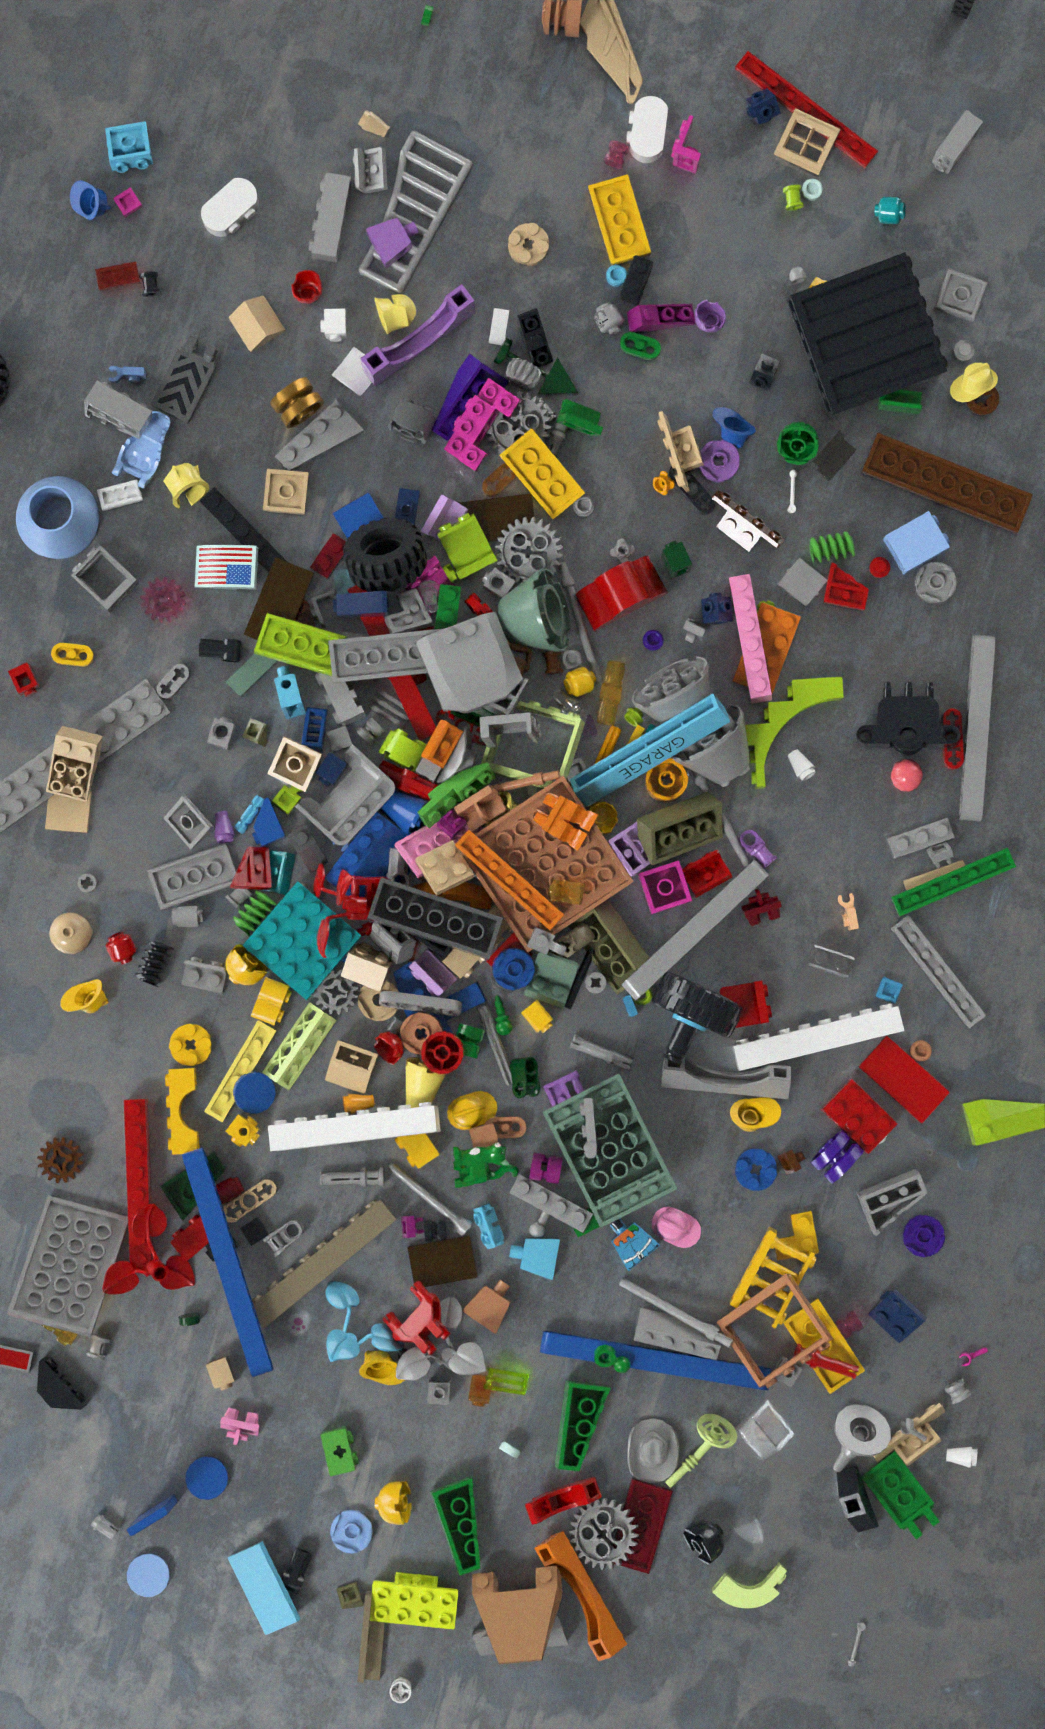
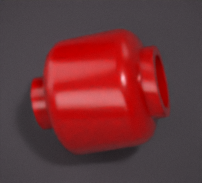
M118 932L107 938L108 942L105 947L113 962L126 964L133 960L132 956L136 953L137 949L129 934Z

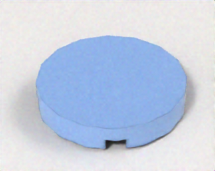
M350 1509L343 1511L335 1517L331 1524L330 1535L332 1541L339 1550L345 1553L353 1554L365 1549L372 1539V1523L367 1515L359 1510Z
M154 1553L137 1556L131 1562L127 1571V1582L130 1588L137 1595L143 1597H153L160 1594L166 1588L170 1579L167 1562L161 1556Z

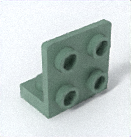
M538 952L534 963L535 973L533 979L526 986L524 995L564 1009L579 963L549 952L547 955Z

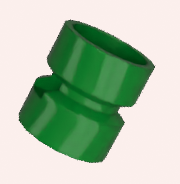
M459 1023L456 1035L464 1046V1056L478 1059L480 1051L478 1043L482 1042L485 1030Z

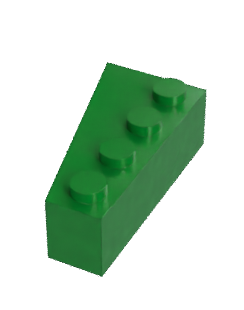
M565 1380L555 1466L558 1469L580 1471L591 1437L595 1432L596 1424L611 1389L608 1385Z
M469 1476L430 1491L460 1576L481 1568L473 1479Z

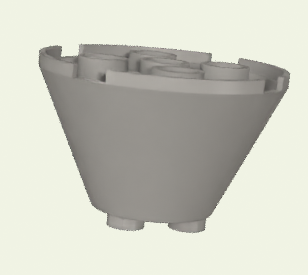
M697 656V660L689 661L688 658L663 667L645 679V685L640 690L639 688L635 689L631 698L633 704L654 720L663 724L710 695L708 662L705 658Z
M730 704V708L726 709L731 722L671 757L677 763L716 784H720L722 787L729 785L732 779L738 775L742 776L750 770L748 766L750 756L744 713L735 704Z

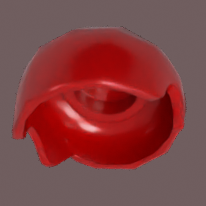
M313 270L298 272L295 282L291 284L292 294L300 303H314L321 297L323 292L320 276Z
M388 1031L380 1033L375 1038L377 1042L374 1044V1048L384 1061L394 1065L401 1059L404 1054V1045L398 1035Z

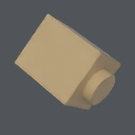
M228 1355L206 1364L214 1389L220 1387L222 1391L233 1386L232 1382L236 1380V1376Z

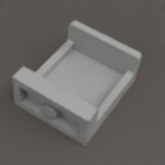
M530 712L480 717L481 739L488 748L497 747L496 735L527 732L533 743H538V737L541 736V726Z

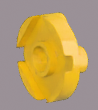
M186 1024L173 1032L170 1038L169 1049L173 1058L180 1064L188 1066L198 1065L206 1061L211 1054V1036L200 1025ZM194 1039L196 1041L194 1044L196 1049L187 1050L186 1041Z

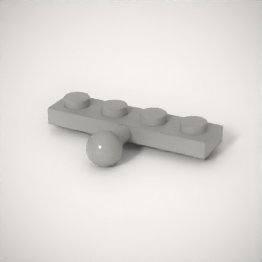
M521 1174L518 1175L509 1192L543 1211L538 1221L532 1223L529 1228L531 1236L537 1239L545 1235V1224L550 1215L582 1233H585L594 1216L593 1213Z

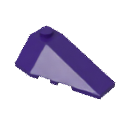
M469 353L455 375L432 431L448 441L454 433L455 420L460 415L462 416L466 410L465 405L467 401L479 394L488 378L503 388L506 387L509 381Z

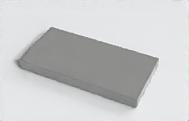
M227 843L147 870L161 911L230 887L237 871Z

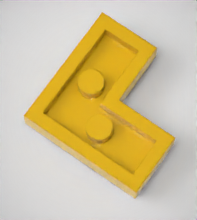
M812 1211L790 1214L794 1236L783 1237L778 1240L808 1255L811 1248L815 1250V1254L819 1253ZM775 1248L777 1261L794 1258Z

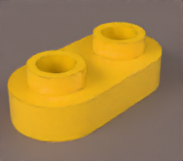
M58 643L51 651L53 660L60 665L87 667L94 660L93 651L86 645ZM61 651H66L64 658L59 656ZM82 653L87 654V658L85 660L80 659V655Z

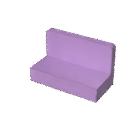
M441 494L421 531L440 541L436 533L440 531L439 527L448 522L451 525L458 522L457 518L466 514L468 509Z

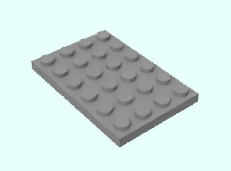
M48 1195L15 1289L8 1315L92 1337L106 1294L102 1290L105 1274L108 1268L117 1261L128 1228V1217Z

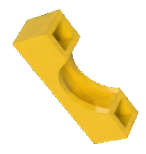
M196 1068L168 1069L169 1074H165L166 1087H169L170 1094L166 1095V1106L170 1108V1116H167V1128L171 1129V1137L168 1138V1150H172V1155L183 1154L200 1148L199 1131L191 1129L184 1122L181 1114L184 1099L188 1094L197 1090Z

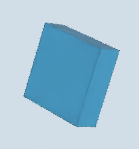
M882 977L875 997L896 1004L903 984Z
M631 995L623 997L622 1000L629 1017L638 1015Z

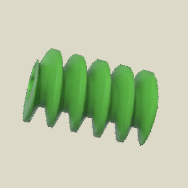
M847 531L843 532L842 537L839 533H835L834 539L828 534L826 541L823 536L818 537V542L814 537L810 538L809 548L813 564L815 558L822 563L823 556L826 557L827 561H830L831 555H834L835 559L838 560L839 553H842L844 559L847 558L848 552L851 553L852 557H855L853 539Z
M255 891L257 899L249 898L252 905L244 904L247 911L239 910L241 918L233 917L235 924L248 936H251L249 930H256L254 924L260 925L262 923L260 917L264 919L267 917L265 911L271 912L273 910L271 904L277 906L263 892Z

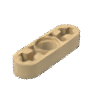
M265 1179L225 1205L223 1210L227 1222H236L272 1198L277 1192L276 1183L270 1179ZM264 1183L266 1185L271 1184L273 1187L271 1194L264 1193L261 1195L263 1200L260 1201L259 1196L253 1190L257 1188V1191L260 1192L264 1189ZM246 1195H253L256 1202L254 1206L247 1207L244 1204L243 1200ZM239 1200L241 1207L246 1211L242 1213L240 1209L235 1213L236 1218L232 1216L227 1217L226 1214L229 1212L227 1208H236L239 1206L236 1204Z

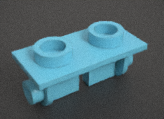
M489 1203L473 1209L474 1221L480 1228L482 1233L481 1241L486 1248L491 1249L504 1244L503 1239L505 1238L500 1225L492 1227L491 1224L498 1221L494 1207H491Z

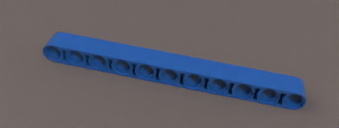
M201 1147L183 1153V1162L251 1376L255 1377L273 1371L272 1361L205 1150Z
M543 1331L540 1353L595 1362V1349L601 1345H609L614 1348L616 1357H627L630 1361V1368L769 1390L766 1386L759 1388L743 1363L720 1359L714 1360L696 1355L557 1332ZM758 1366L765 1377L772 1372V1368Z

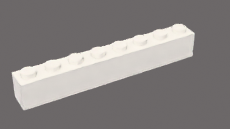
M892 1003L880 1006L879 1011L872 1012L871 1008L859 1011L860 1015L852 1017L851 1013L839 1016V1020L831 1022L830 1018L818 1021L819 1025L811 1027L810 1023L797 1026V1031L790 1032V1029L787 1028L777 1031L778 1035L770 1037L769 1033L756 1036L757 1040L749 1042L748 1038L736 1041L737 1045L732 1046L737 1069L741 1071L902 1032L904 1027L899 1007H893Z
M431 1102L419 1103L417 1108H411V1105H400L398 1110L390 1111V1107L377 1108L376 1113H369V1110L356 1111L357 1115L349 1116L348 1112L336 1113L335 1118H328V1115L315 1116V1120L307 1121V1117L295 1118L294 1123H287V1120L274 1121V1125L268 1126L270 1151L277 1152L441 1132L438 1106H432Z

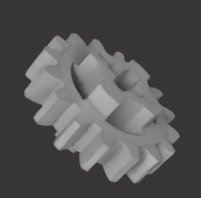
M333 970L318 987L317 993L313 994V997L319 998L316 1005L322 1004L321 1010L325 1011L328 1008L331 1015L334 1010L337 1011L338 1015H341V1009L348 1012L347 1006L349 1004L355 1006L352 999L358 998L354 991L359 990V988L353 987L354 981L341 977L342 970H339L338 974H335ZM335 978L331 985L324 986L328 980ZM343 980L348 984L350 991H346L343 988ZM338 986V990L345 993V995L341 994L333 998V994L326 990L335 989ZM322 993L327 994L329 997V1005L324 1001ZM343 998L348 999L344 1004L337 1006L339 1000Z

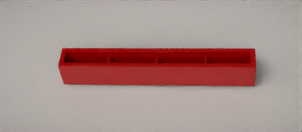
M148 1099L124 1100L129 1257L133 1269L139 1268L146 1271L147 1264L153 1259V1255L146 1237L137 1238L132 1232V1221L141 1208L152 1203ZM150 1236V1240L154 1247L153 1237Z

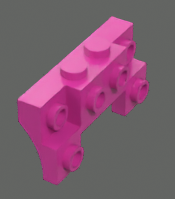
M488 378L479 394L467 401L465 405L466 410L463 415H460L455 420L454 433L444 450L477 472L484 457L488 455V453L477 446H479L499 412L511 418L513 411L522 400Z

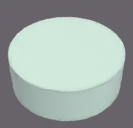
M816 179L806 180L801 189L802 196L808 201L819 199L823 191L822 184Z
M502 1442L499 1447L500 1450L518 1459L521 1453L506 1442Z

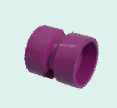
M533 1152L529 1179L541 1181L544 1178L546 1182L558 1184L563 1157L551 1155L547 1158L545 1154ZM541 1165H547V1170H540Z

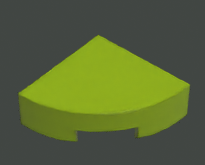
M447 563L442 567L451 583L455 584L460 581L451 564Z

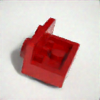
M718 850L706 853L701 859L688 863L682 869L686 883L696 898L732 878V874L722 860Z

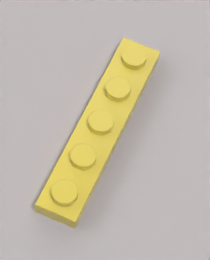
M259 1020L257 1021L206 1107L205 1113L224 1122L235 1103L233 1089L236 1081L242 1075L254 1071L277 1032L275 1029Z

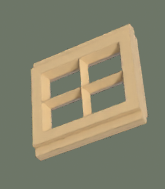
M795 108L774 155L819 176L840 129ZM796 123L811 129L806 139L792 133ZM814 131L829 137L824 147L810 141ZM790 137L804 143L800 153L786 148ZM808 145L822 151L817 162L803 156Z

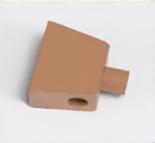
M501 1279L493 1289L485 1285L466 1304L462 1311L496 1334L510 1304V1301L504 1297L510 1285Z

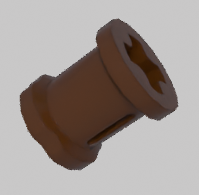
M549 651L542 653L546 662V675L563 673L559 657L561 652Z

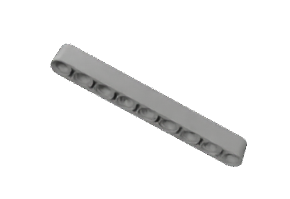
M973 635L959 820L981 822L983 815L995 653L994 636Z
M754 859L621 985L637 1000L766 879L769 874Z

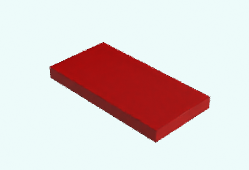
M887 1035L858 1066L921 1124L950 1093Z

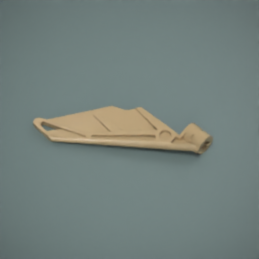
M588 0L580 19V27L587 35V49L624 92L627 103L633 104L642 85L643 78L615 0ZM629 79L636 88L634 95H630Z

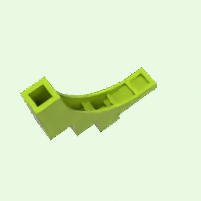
M842 677L791 680L790 685H787V697L791 698V701L768 702L767 708H763L764 721L768 720V723L745 725L748 748L753 747V751H749L750 763H754V771L751 772V783L755 784L756 789H764L766 787L764 764L769 748L780 729L795 715L809 707L828 701L842 700L844 698Z

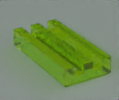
M487 1367L488 1375L485 1377L486 1384H484V1389L525 1395L529 1374ZM493 1374L521 1377L523 1381L493 1377ZM492 1381L506 1384L519 1385L521 1386V1390L495 1386L491 1384Z

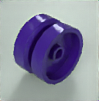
M840 1130L830 1138L810 1162L817 1170H822L830 1164L824 1172V1177L831 1184L845 1174L864 1152L857 1143H852L844 1150L850 1141V1137L843 1130Z

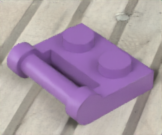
M578 1070L543 1086L552 1107L571 1098L565 1085L566 1082L571 1081L577 1094L584 1091L578 1078L580 1076Z

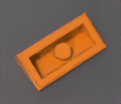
M440 720L421 757L444 768L464 731L447 721Z

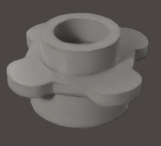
M618 539L617 545L610 550V555L624 563L628 561L630 554L635 552V548L633 545L625 543L624 539Z

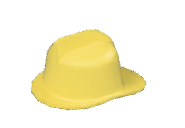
M972 363L967 366L963 375L953 381L950 386V394L956 401L970 402L993 389L998 383V376L990 369L988 363Z

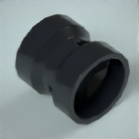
M438 1219L437 1222L423 1221L425 1242L437 1238L439 1240H447L445 1219Z

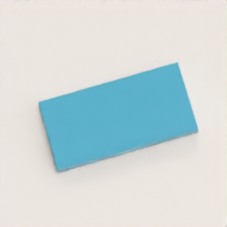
M263 1541L228 1557L265 1635L296 1623L301 1619Z

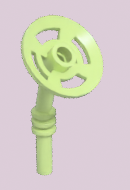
M705 1414L699 1418L697 1430L705 1442L693 1455H689V1459L686 1458V1462L683 1461L682 1466L665 1481L670 1488L688 1471L691 1472V1468L694 1469L695 1465L699 1464L698 1461L712 1446L730 1448L735 1444L737 1432L727 1419L716 1414ZM711 1421V1423L706 1424L705 1427L702 1426L703 1423ZM718 1425H722L728 1431L729 1434H725L723 1429Z

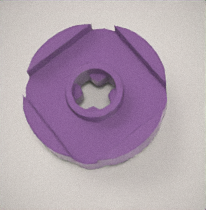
M725 440L710 441L700 451L704 465L700 466L699 469L708 480L722 483L731 479L736 474L740 459L738 450L733 444ZM715 456L717 458L721 456L724 458L722 466L714 464L715 460L713 458Z

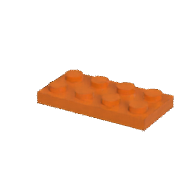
M761 602L757 617L771 693L773 694L801 616ZM742 654L733 682L748 687Z

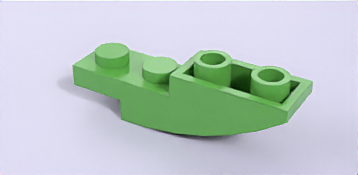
M488 763L468 768L452 776L428 793L431 800L417 812L424 825L431 828L459 801H465L490 784L496 778L492 768Z

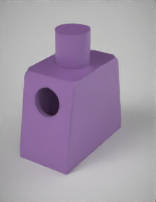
M398 218L366 229L367 236L385 268L391 266L412 249V243L409 238L419 233L414 222L403 227Z

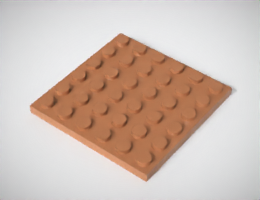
M563 775L475 834L564 914L551 930L546 928L461 852L527 952L532 950V948L526 945L535 926L555 935L634 882L595 823L589 832L579 827L576 823H569L575 829L587 833L585 840L577 851L568 845L567 842H562L541 829L542 826L533 820L538 810L547 815L552 810V807L543 803L547 793L555 794L558 797L561 795L585 809Z

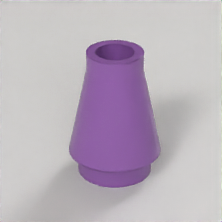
M227 811L215 813L214 838L217 839V843L224 844L234 841L233 836H235Z

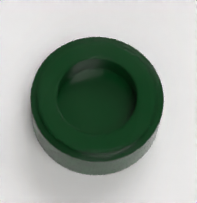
M190 1313L179 1316V1325L191 1326L199 1324L200 1314Z

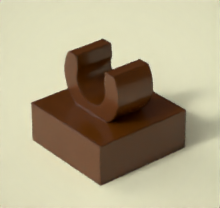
M789 1150L777 1156L786 1175L802 1169L799 1162L806 1159L802 1151L794 1154L792 1150Z

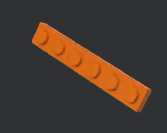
M469 829L455 843V846L546 928L551 930L564 916L560 910Z

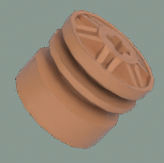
M544 0L542 10L544 34L549 35L550 25L554 26V35L557 36L560 26H563L565 36L579 38L582 0Z

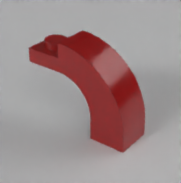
M591 1477L532 1498V1501L526 1503L525 1507L531 1524L534 1525L565 1510L590 1504L600 1499L602 1495L596 1478Z

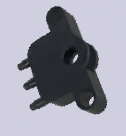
M909 681L905 683L904 696H892L891 683L885 682L883 699L878 704L877 725H863L859 727L856 739L857 743L864 748H894L901 755L910 756L915 755L922 748L956 747L960 742L961 734L956 726L939 725V705L934 699L933 682L929 681L926 683L925 696H913L912 683ZM904 731H912L915 733L916 738L914 741L907 743L900 738V735ZM868 732L872 737L868 741H863L860 735ZM952 732L957 738L954 741H948L945 735Z

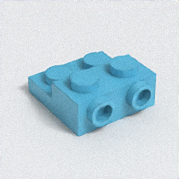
M146 121L105 128L109 162L112 171L124 173L128 168L146 169L149 165L153 164Z

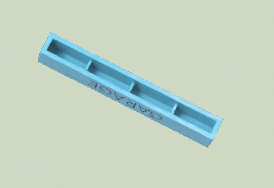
M714 694L709 695L571 778L570 782L573 791L586 807L590 806L731 722L725 707Z

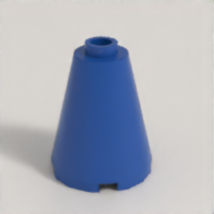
M395 790L380 810L408 836L425 826L417 812L429 801Z

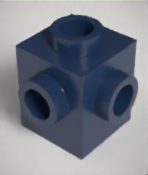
M768 88L755 92L751 97L745 99L748 106L746 108L748 117L751 120L754 119L759 125L781 114L776 96Z
M711 593L708 598L701 599L703 624L720 625L733 622L731 597L722 596V593Z

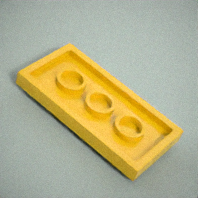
M628 174L588 185L611 266L631 261L635 255L640 257L651 255V249Z
M532 428L499 454L552 519H555L585 494V491Z
M817 1298L810 1303L833 1337L829 1342L830 1346L823 1350L821 1355L859 1366L858 1372L849 1370L857 1374V1376L863 1373L865 1369L820 1300ZM803 1308L786 1318L783 1322L796 1344H801L803 1348H808L822 1338ZM820 1367L813 1368L829 1394L852 1380L850 1377Z

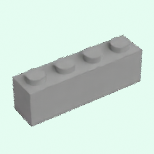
M326 172L325 179H321L320 191L323 192L321 199H318L316 204V211H319L318 219H314L312 227L315 235L314 239H310L309 251H311L313 259L336 263L338 261L352 184L351 176Z
M640 1308L634 1341L717 1360L721 1348L720 1342L708 1339L706 1334L673 1315ZM704 1323V1324H706V1325L709 1326V1327L714 1326L715 1328H717V1329L720 1330V1333H721V1334H723V1332H722V1330H721V1328H720L719 1326L712 1325V1324H708V1323Z

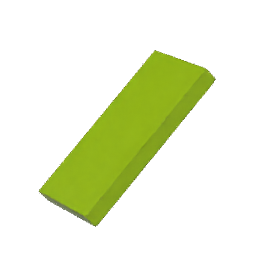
M267 613L254 649V654L332 676L328 640L347 639V636Z

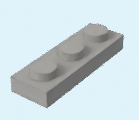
M948 818L893 836L888 838L887 841L895 859L953 839L954 835Z

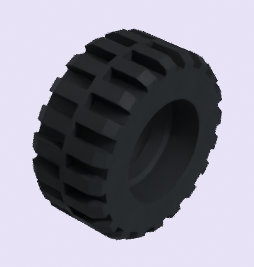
M380 518L379 521L373 520L367 525L363 524L357 531L354 530L343 548L344 559L351 581L362 590L366 589L368 592H394L396 589H403L407 587V584L414 583L417 577L422 575L427 565V554L421 532L414 524L404 519Z

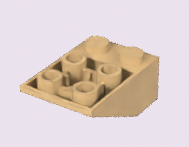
M62 726L55 737L46 792L87 802L100 756L103 736Z

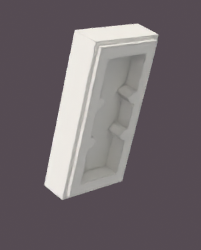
M138 480L98 489L97 493L102 511L143 501Z

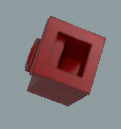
M26 662L8 671L20 696L25 695V697H29L37 693L36 689L40 686L30 664ZM29 679L30 683L24 686L23 680Z

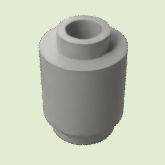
M180 906L177 909H172L173 926H178L179 928L199 927L200 922L204 920L203 910H199V906Z

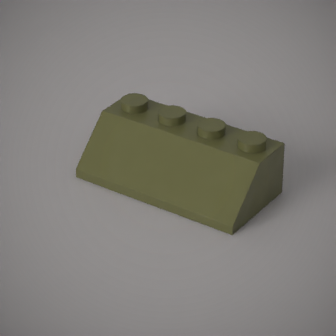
M705 792L637 818L638 838L650 864L655 865L722 839V802L709 792Z
M607 899L569 925V928L572 930L580 923H586L594 933V940L586 945L584 949L586 952L590 951L589 949L596 951L595 954H592V961L616 995L625 990L621 984L645 963L649 956L609 899Z

